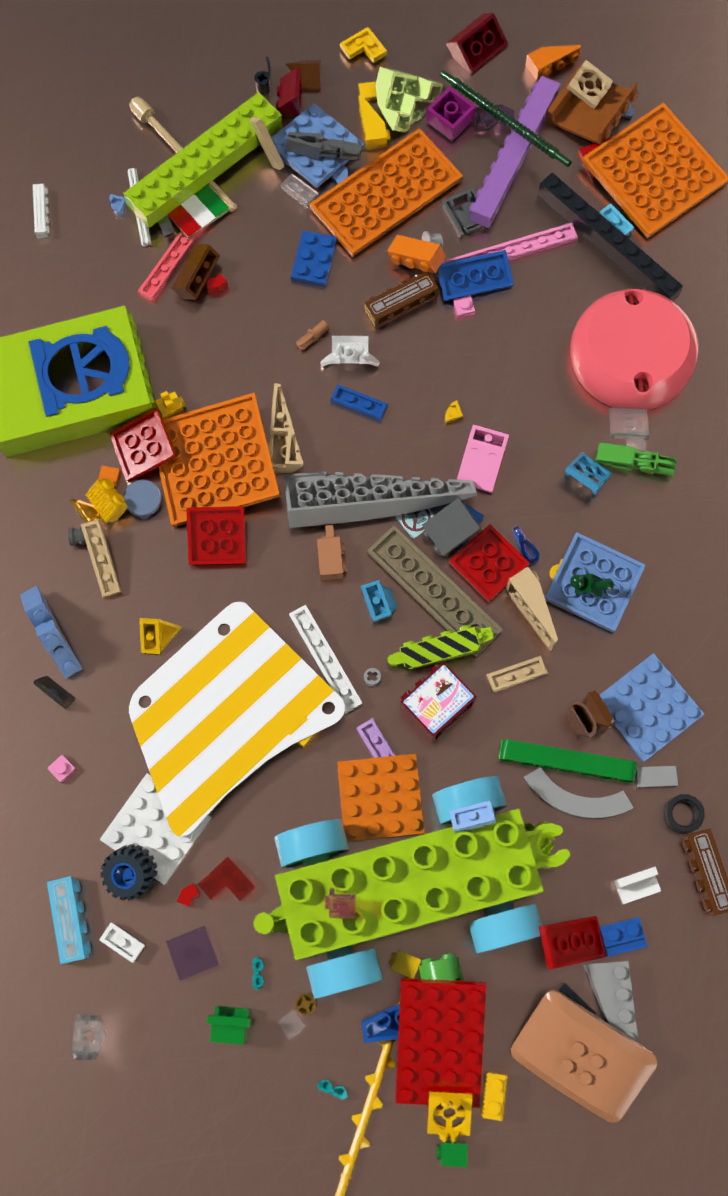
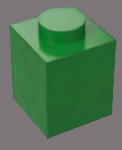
M441 1140V1146H437L436 1159L440 1160L441 1166L467 1167V1142L456 1141L452 1143V1141L443 1142Z

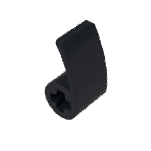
M266 57L268 72L259 71L254 76L256 91L261 95L268 94L272 85L271 67L268 57Z

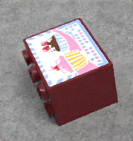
M445 662L441 665L436 664L429 671L430 675L426 679L422 677L415 684V689L411 692L409 690L401 696L402 700L400 701V710L431 743L475 704L477 698Z

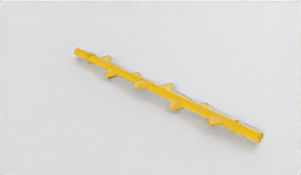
M394 1040L378 1041L382 1045L383 1050L376 1072L365 1076V1080L371 1087L363 1112L352 1115L351 1118L357 1125V1131L350 1152L339 1156V1161L345 1168L343 1173H341L342 1177L335 1196H345L349 1180L352 1179L351 1174L359 1149L369 1147L370 1145L364 1134L372 1110L382 1108L383 1103L377 1097V1093L385 1069L395 1067V1062L390 1057Z

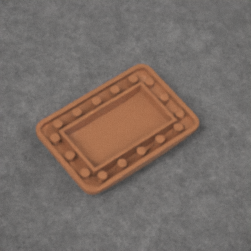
M550 990L543 996L511 1047L512 1057L521 1065L576 1103L610 1123H616L622 1119L657 1066V1058L650 1050L557 990Z

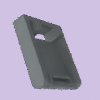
M473 187L441 201V206L459 238L463 237V231L467 235L484 228V226L470 221V213L468 211L471 203H475L477 200V193ZM465 198L468 200V203L454 208V203Z

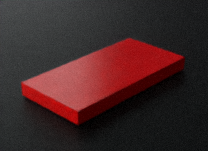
M597 916L539 926L548 970L606 957Z

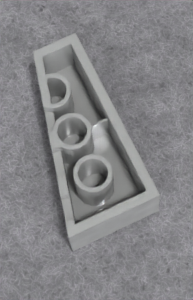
M629 961L583 964L604 1021L639 1043Z

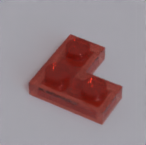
M228 856L197 884L211 900L226 886L239 901L255 888Z

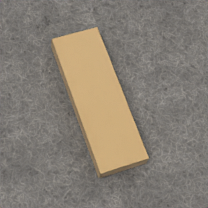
M256 117L251 118L249 121L272 167L278 170L282 169L284 163L263 120Z
M538 656L489 673L486 677L494 694L548 675L542 656Z

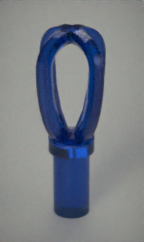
M519 526L515 527L513 531L519 540L524 558L530 564L537 562L540 556L538 549L525 537ZM525 544L533 552V554L535 555V559H532L529 556L525 548Z

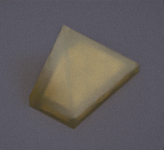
M73 498L69 500L85 523L100 519V514L92 504Z

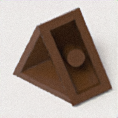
M302 60L286 63L290 71L300 68L303 91H321V60Z

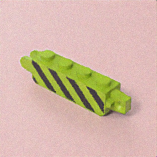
M471 625L460 627V631L457 632L448 630L442 632L439 637L434 638L433 635L423 637L421 642L408 641L403 643V647H399L400 652L389 655L387 662L391 666L404 665L412 671L479 652L482 644L493 640V632L491 627L476 629L471 627Z

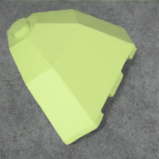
M380 67L376 81L377 102L391 130L406 133L411 128L410 125L415 121H419L427 113V108L441 95L444 84Z

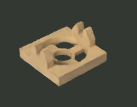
M585 60L567 86V89L594 109L611 87L610 85L613 80L589 61ZM591 72L593 75L591 78H584L582 73ZM597 78L602 83L601 90L596 87L595 81ZM578 81L582 83L583 90L580 89ZM585 82H591L593 89H587ZM593 92L596 96H588L587 93Z

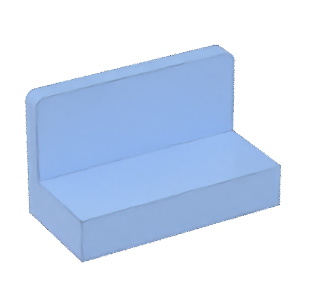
M491 801L450 811L455 833L496 823Z

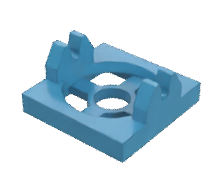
M581 453L565 470L566 475H571L590 488L595 495L612 475L610 471L584 453ZM576 467H580L584 473L577 470ZM589 477L596 478L598 482L593 481Z

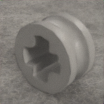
M376 668L367 669L364 673L365 683L371 687L379 685L381 682L380 671ZM370 673H371L372 675H374V674L376 673V674H377V676H376V679H377V680H376V681H374V680H370V681H369V680H368V679H369V676H368V675H369Z

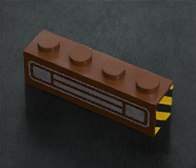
M429 272L418 273L414 278L402 281L398 286L386 289L376 297H370L365 302V312L376 328L438 297V286Z
M711 828L684 836V841H682L683 848L686 853H689L691 859L689 865L691 871L696 874V886L698 891L703 894V907L706 913H709L710 916H716L728 912V877Z

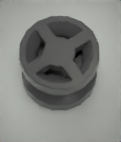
M74 527L68 529L70 546H75L76 544L87 545L81 527L79 529Z

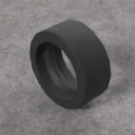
M680 794L673 797L664 809V819L667 825L673 831L680 834H688L697 830L703 824L705 818L702 803L696 797L689 794ZM680 802L691 804L696 811L695 821L688 826L678 824L673 818V808Z

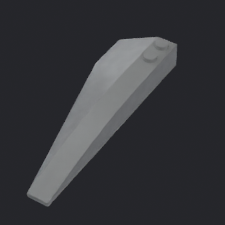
M327 471L283 475L289 528L355 522L401 515L452 503L457 498L463 500L477 496L472 480L448 479L447 482H442L439 478H431V481L420 480V477H412V480L403 479V476L372 474L370 477H365L359 473H355L354 476H345L343 472L329 475Z

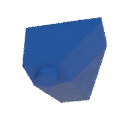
M400 1004L362 1021L364 1043L398 1039Z

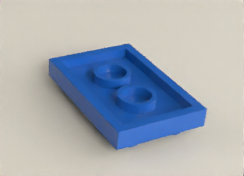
M303 230L291 273V280L326 287L337 244V237Z

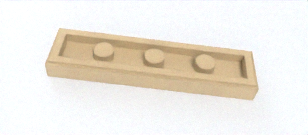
M100 519L80 524L102 597L121 593L122 591Z

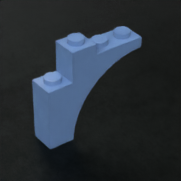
M38 586L20 594L25 613L34 625L38 638L53 658L65 679L81 671V664L60 630Z

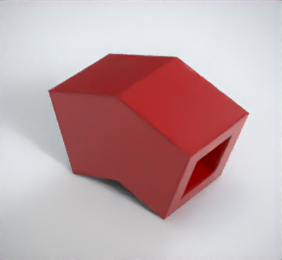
M221 274L207 279L208 293H220L228 287L227 280Z
M192 883L182 889L177 902L190 907L193 899L201 895L196 885Z

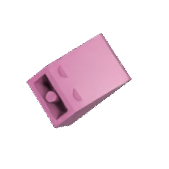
M473 425L457 480H472L476 489L492 493L509 434Z

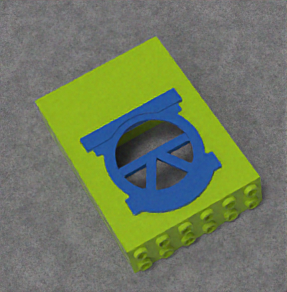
M126 306L0 337V450L5 457L117 429L153 408H157L149 382V374L145 367L144 355L140 348L141 343L137 336L136 324L131 311L127 312ZM87 342L95 344L96 347L81 359L78 343ZM70 345L81 390L80 395L66 394L59 391L52 385L49 379L48 367L50 361L65 346ZM103 351L108 354L111 365L109 373L85 368ZM86 376L105 381L97 389L89 392Z

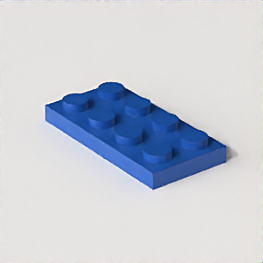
M506 250L443 263L437 270L444 302L514 286Z

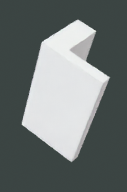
M656 867L614 881L622 904L661 891L655 876L658 875Z

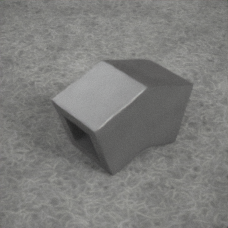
M167 215L158 221L164 238L175 235Z

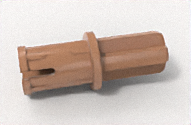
M322 320L312 330L309 329L308 333L296 342L298 347L304 350L314 341L317 342L318 338L330 329L328 324Z

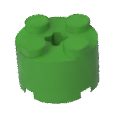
M454 953L442 955L441 960L434 961V958L424 959L421 961V966L418 967L421 979L464 981L459 958L455 957Z

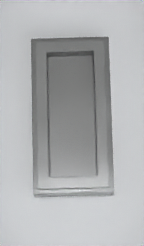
M676 766L636 767L637 788L678 786Z

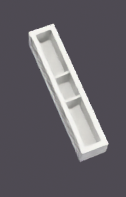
M43 183L33 184L34 226L37 239L48 238V233H50L48 226L49 217L47 216L49 214L47 204H49L47 197L48 189L45 188Z

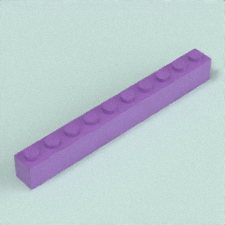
M541 76L539 81L534 83L531 91L532 94L527 96L525 108H521L518 114L519 124L522 123L523 126L534 131V134H538L547 117V109L558 95L560 83ZM515 130L512 131L511 135L508 134L506 136L504 148H500L497 161H493L491 165L490 175L485 176L484 186L482 189L479 188L476 194L477 200L475 203H471L468 211L470 213V221L487 228L490 227L532 146L530 141L519 136V133H516Z

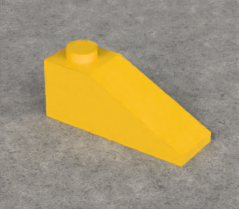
M362 95L359 96V110L367 151L387 148V140H390L389 129H386L385 122Z

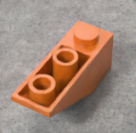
M582 46L541 47L527 55L526 67L537 81L541 76L547 77L550 73L562 69L571 62L577 61L580 57Z

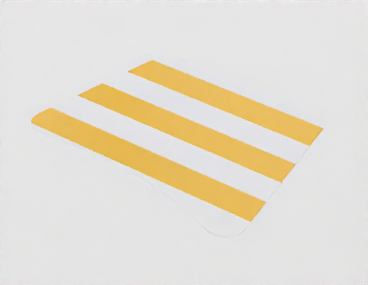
M243 602L231 603L138 687L129 704V715L170 829L175 835L180 837L194 831L231 790L267 760L294 743L335 724L342 718L345 711L343 699ZM221 624H228L230 626L229 634L225 636L220 635L218 627ZM142 696H149L151 698V705L149 707H140L139 699ZM332 702L335 705V711L332 714H325L322 711L324 703ZM305 716L308 720L292 735H289L291 730Z

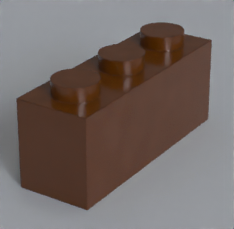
M195 244L171 289L182 299L196 300L220 255L209 244Z

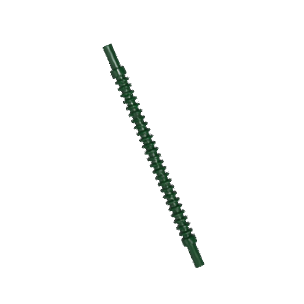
M444 70L441 71L440 77L449 82L452 88L461 92L469 100L472 99V102L482 107L483 110L493 115L494 118L497 117V120H500L504 125H508V128H511L512 131L515 130L516 133H519V136H522L524 139L526 138L531 144L534 143V146H537L542 152L545 151V154H548L550 158L557 159L566 167L572 164V161L561 154L558 148L553 147L552 144L549 145V142H545V139H542L538 134H534V131L523 126L522 123L519 124L518 120L516 121L515 118L505 113L504 110L494 105L493 102L490 103V100H487L486 97L480 95L476 90H472V87H469V85H465V82H462L461 79L454 78Z

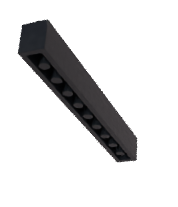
M553 172L540 182L538 196L569 223H572L579 232L643 288L659 293L673 302L679 297L683 288L680 282Z

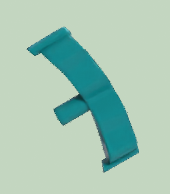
M255 957L252 960V970L254 972L252 986L255 990H258L264 983L263 977L259 974L264 964L260 958Z
M322 1080L317 1084L320 1091H324L327 1094L332 1093L334 1097H339L341 1100L348 1097L347 1091L343 1086H337L333 1089L329 1080Z

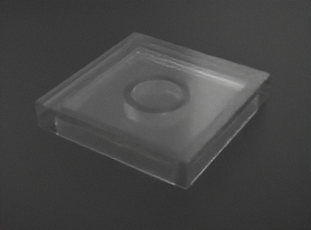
M609 409L611 438L649 439L646 409Z

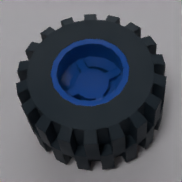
M134 844L122 846L109 854L104 860L105 863L101 866V869L104 871L100 873L101 878H104V881H102L103 886H107L106 891L108 893L112 892L114 898L120 896V900L128 899L129 901L138 898L152 887L151 885L155 883V877L158 871H155L157 863H153L155 858L153 855L149 856V850H142V846L138 845L135 847Z

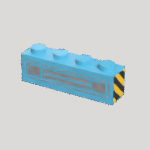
M72 876L48 881V893L60 964H70L89 959L91 946L89 941H86L85 936L88 930L86 921L82 919L84 906L82 900L79 901L78 892L81 891L79 881Z

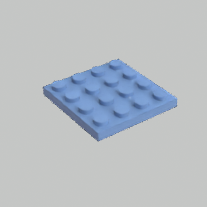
M315 103L271 138L281 159L316 188L349 160L341 159V163H339V159L328 156H321L320 159H315L287 151V135L289 132L319 133L323 135V138L329 140H342L344 137V141L361 144V150L364 149V143Z
M576 532L546 593L545 600L614 633L646 565ZM575 574H594L604 580L612 579L614 587L612 590L603 589L602 598L592 594L576 595L575 588L570 584V579Z
M654 653L600 694L613 717V727L642 762H645L704 715L703 711Z

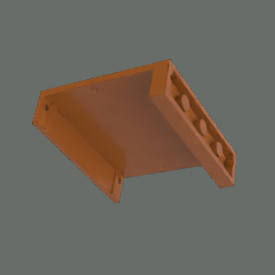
M582 62L547 109V123L601 145L605 139L609 138L614 126L616 127L619 124L622 115L627 113L632 101L634 102L637 99V82L630 87V90L611 83V87L593 109L567 89V86L583 64ZM585 72L582 73V76L584 78H591L592 74ZM597 78L595 81L596 87L601 90L602 83ZM578 81L580 89L583 90L582 83ZM586 81V88L590 90L593 89L592 83ZM593 92L587 93L588 96H596Z

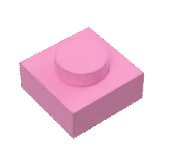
M471 295L453 299L457 318L475 314Z
M64 755L57 758L47 768L61 783L77 770Z

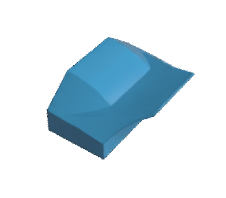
M379 580L361 586L373 623L391 617L392 612L398 608L392 590L383 586Z

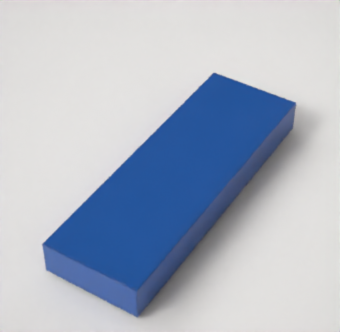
M337 384L330 399L331 403L380 422L388 407L386 402Z

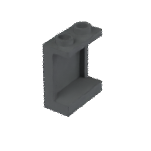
M457 498L422 524L425 529L423 531L424 535L428 540L432 539L435 543V546H433L435 551L445 557H448L452 550L474 534L478 535L483 531L480 524L460 498Z

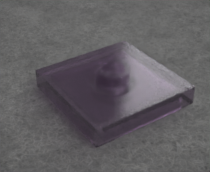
M205 926L166 941L179 981L219 965Z

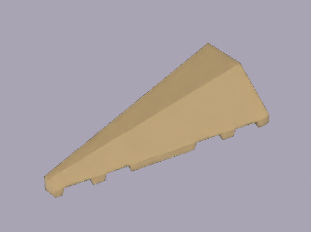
M274 384L269 450L275 474L277 475L290 474L303 467V460L281 384Z

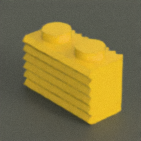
M108 478L97 479L85 494L106 523L117 521L128 508L124 502V497L116 491L114 483L108 480Z
M486 1071V1076L484 1077L485 1085L483 1086L485 1089L482 1095L484 1098L481 1104L483 1107L480 1114L486 1119L503 1121L507 1075Z

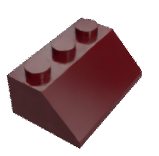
M486 13L479 16L446 44L453 59L472 74L506 47L508 42L495 14Z

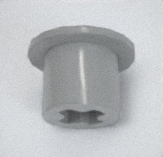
M428 231L423 232V241L440 244L443 247L441 234H429Z

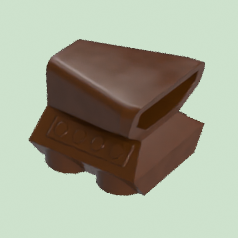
M596 691L588 692L582 703L578 700H573L569 703V722L578 735L590 738L596 734V731L604 733L614 725L611 713Z

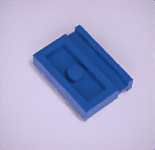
M640 917L600 927L607 957L648 947Z

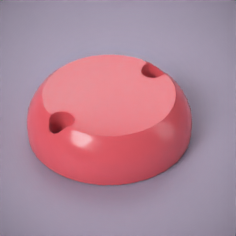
M644 289L619 290L594 301L580 316L572 333L570 343L571 365L584 389L600 402L610 407L627 411L654 409L676 398L689 383L697 364L699 352L695 329L685 312L669 298Z

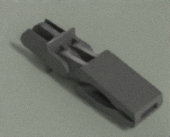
M289 132L287 135V151L315 159H320L321 156H328L339 159V163H341V159L355 162L360 160L361 144L344 141V137L342 140H329L323 138V135L319 133Z

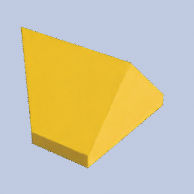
M140 618L141 653L160 654L182 627L161 619Z

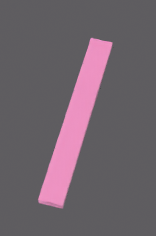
M569 223L447 259L442 264L506 250L508 261L575 242L578 240V236L573 224Z

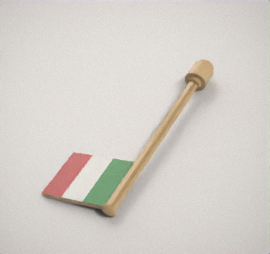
M135 97L131 100L129 104L131 111L142 123H149L176 153L183 149L154 118L153 108L143 98ZM212 180L167 214V216L190 239L228 211H235L237 204L233 203Z

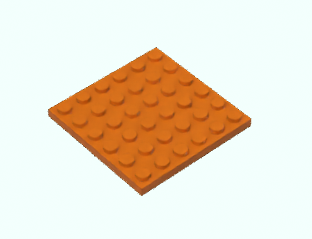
M664 102L582 158L583 164L647 238L728 183V175Z
M255 393L163 419L177 456L159 466L172 527L187 524V507H246L281 497Z

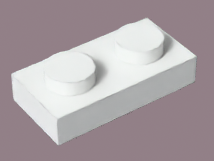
M112 922L99 939L132 963L136 961L146 946Z

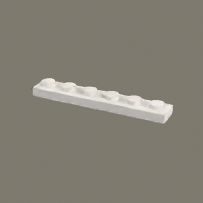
M304 605L289 613L291 620L327 683L343 699L345 714L363 705L307 606Z

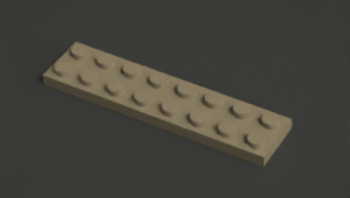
M395 525L367 550V553L447 631L457 632L460 631V627L471 625V627L476 629L491 627L494 639L503 631L490 616ZM493 640L482 644L480 651L472 655L476 658Z

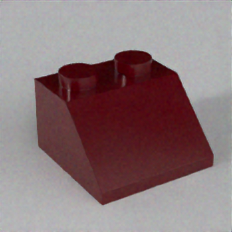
M295 68L280 78V86H277L279 101L276 100V110L282 115V119H295L301 114L302 84L300 68Z

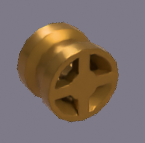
M302 994L296 1000V1009L302 1015H310L315 1011L317 1001L311 994Z

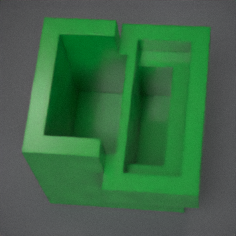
M215 1006V1014L208 1015L207 1024H211L210 1042L246 1044L248 1028L251 1027L252 1018H249L250 1008Z

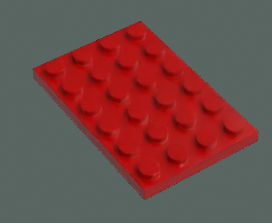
M401 978L395 1104L429 1105V1092L472 1094V1108H480L486 982Z

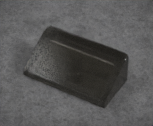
M49 676L41 677L33 682L35 686L64 709H68L75 700L73 695Z

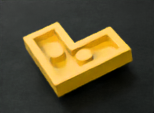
M368 27L340 43L341 50L349 60L363 51L372 63L387 55L385 47Z

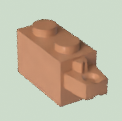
M333 525L325 526L326 536L317 539L321 581L343 579V572H347L346 561H342L341 554H345L344 543H340L339 535H334Z

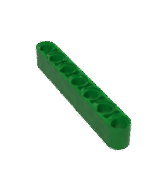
M509 739L501 740L498 760L625 783H635L637 762Z

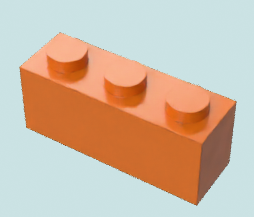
M397 235L387 249L390 260L394 264L404 265L411 269H420L424 272L436 273L446 258L440 244Z

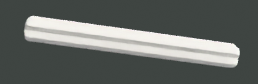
M136 168L128 169L127 171L130 188L139 182ZM136 215L142 246H150L149 229Z

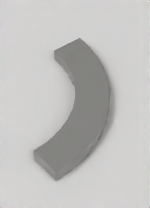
M541 767L523 777L538 797L553 808L572 816L590 819L606 818L625 813L634 808L624 791L600 798L582 797L572 794L556 785Z

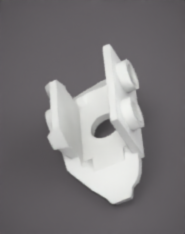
M332 336V353L320 362L322 367L334 363L371 364L376 367L380 364L374 356L368 353V336Z

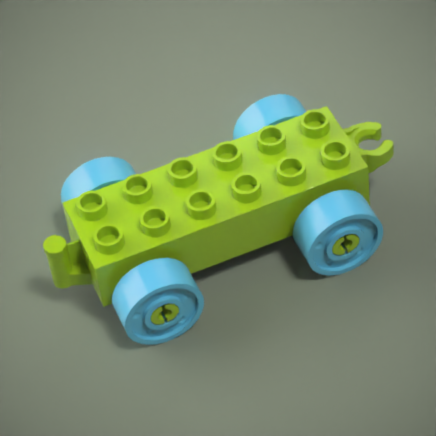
M489 776L463 782L432 794L441 826L452 824L451 810L486 801H491L494 812L507 807L498 776ZM519 809L495 815L496 823L459 833H455L453 827L332 860H330L331 857L349 851L342 820L332 819L288 830L274 837L281 868H292L302 865L303 868L275 875L282 905L270 914H266V912L259 913L254 919V928L261 934H271L273 932L289 934L294 957L297 961L325 953L327 961L306 967L313 997L316 999L383 980L375 948L354 953L352 946L483 909L487 910V917L468 922L476 954L541 936L539 926L543 925L536 903L515 909L513 901L544 892L537 869H551L564 864L570 857V852L567 849H562L552 856L545 855L540 849V841L546 836L553 838L560 836L563 833V828L559 825L548 823L526 832Z

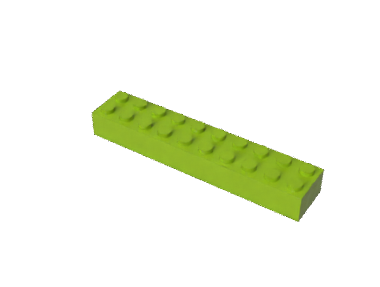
M258 92L125 191L123 194L126 205L150 228L261 144L249 121L251 118L262 119L269 135L272 136L282 128V115Z

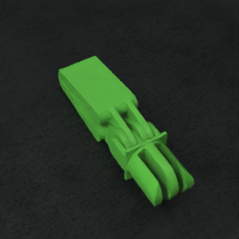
M600 442L595 462L627 471L637 469L641 472L651 473L652 476L654 473L674 476L677 458L658 455L659 451L657 453L642 452L631 446Z

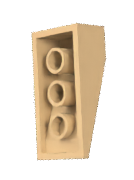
M526 567L508 580L506 591L551 651L558 642V637L540 582L538 581L539 577L534 570L531 571L529 567Z

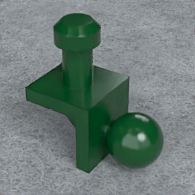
M575 574L570 579V584L575 588L576 595L592 594L602 598L603 589L612 590L614 587L612 579L604 580L594 574Z

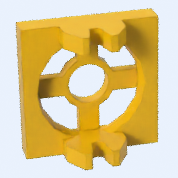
M429 1092L427 1134H439V1138L443 1142H446L447 1138H451L452 1143L458 1140L459 1135L470 1136L472 1094ZM439 1104L443 1106L442 1108H436ZM452 1108L456 1111V1113L450 1117L446 1116L443 1112L445 1109ZM434 1116H442L446 1120V1126L438 1124ZM457 1117H465L460 1125L452 1126V1121Z

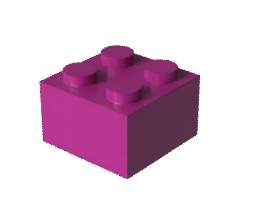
M449 86L427 108L426 122L453 141L475 119L476 106Z

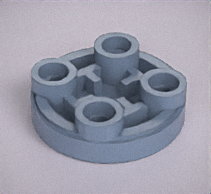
M148 480L133 482L124 493V502L128 506L127 510L134 516L142 519L154 514L163 501L159 488Z

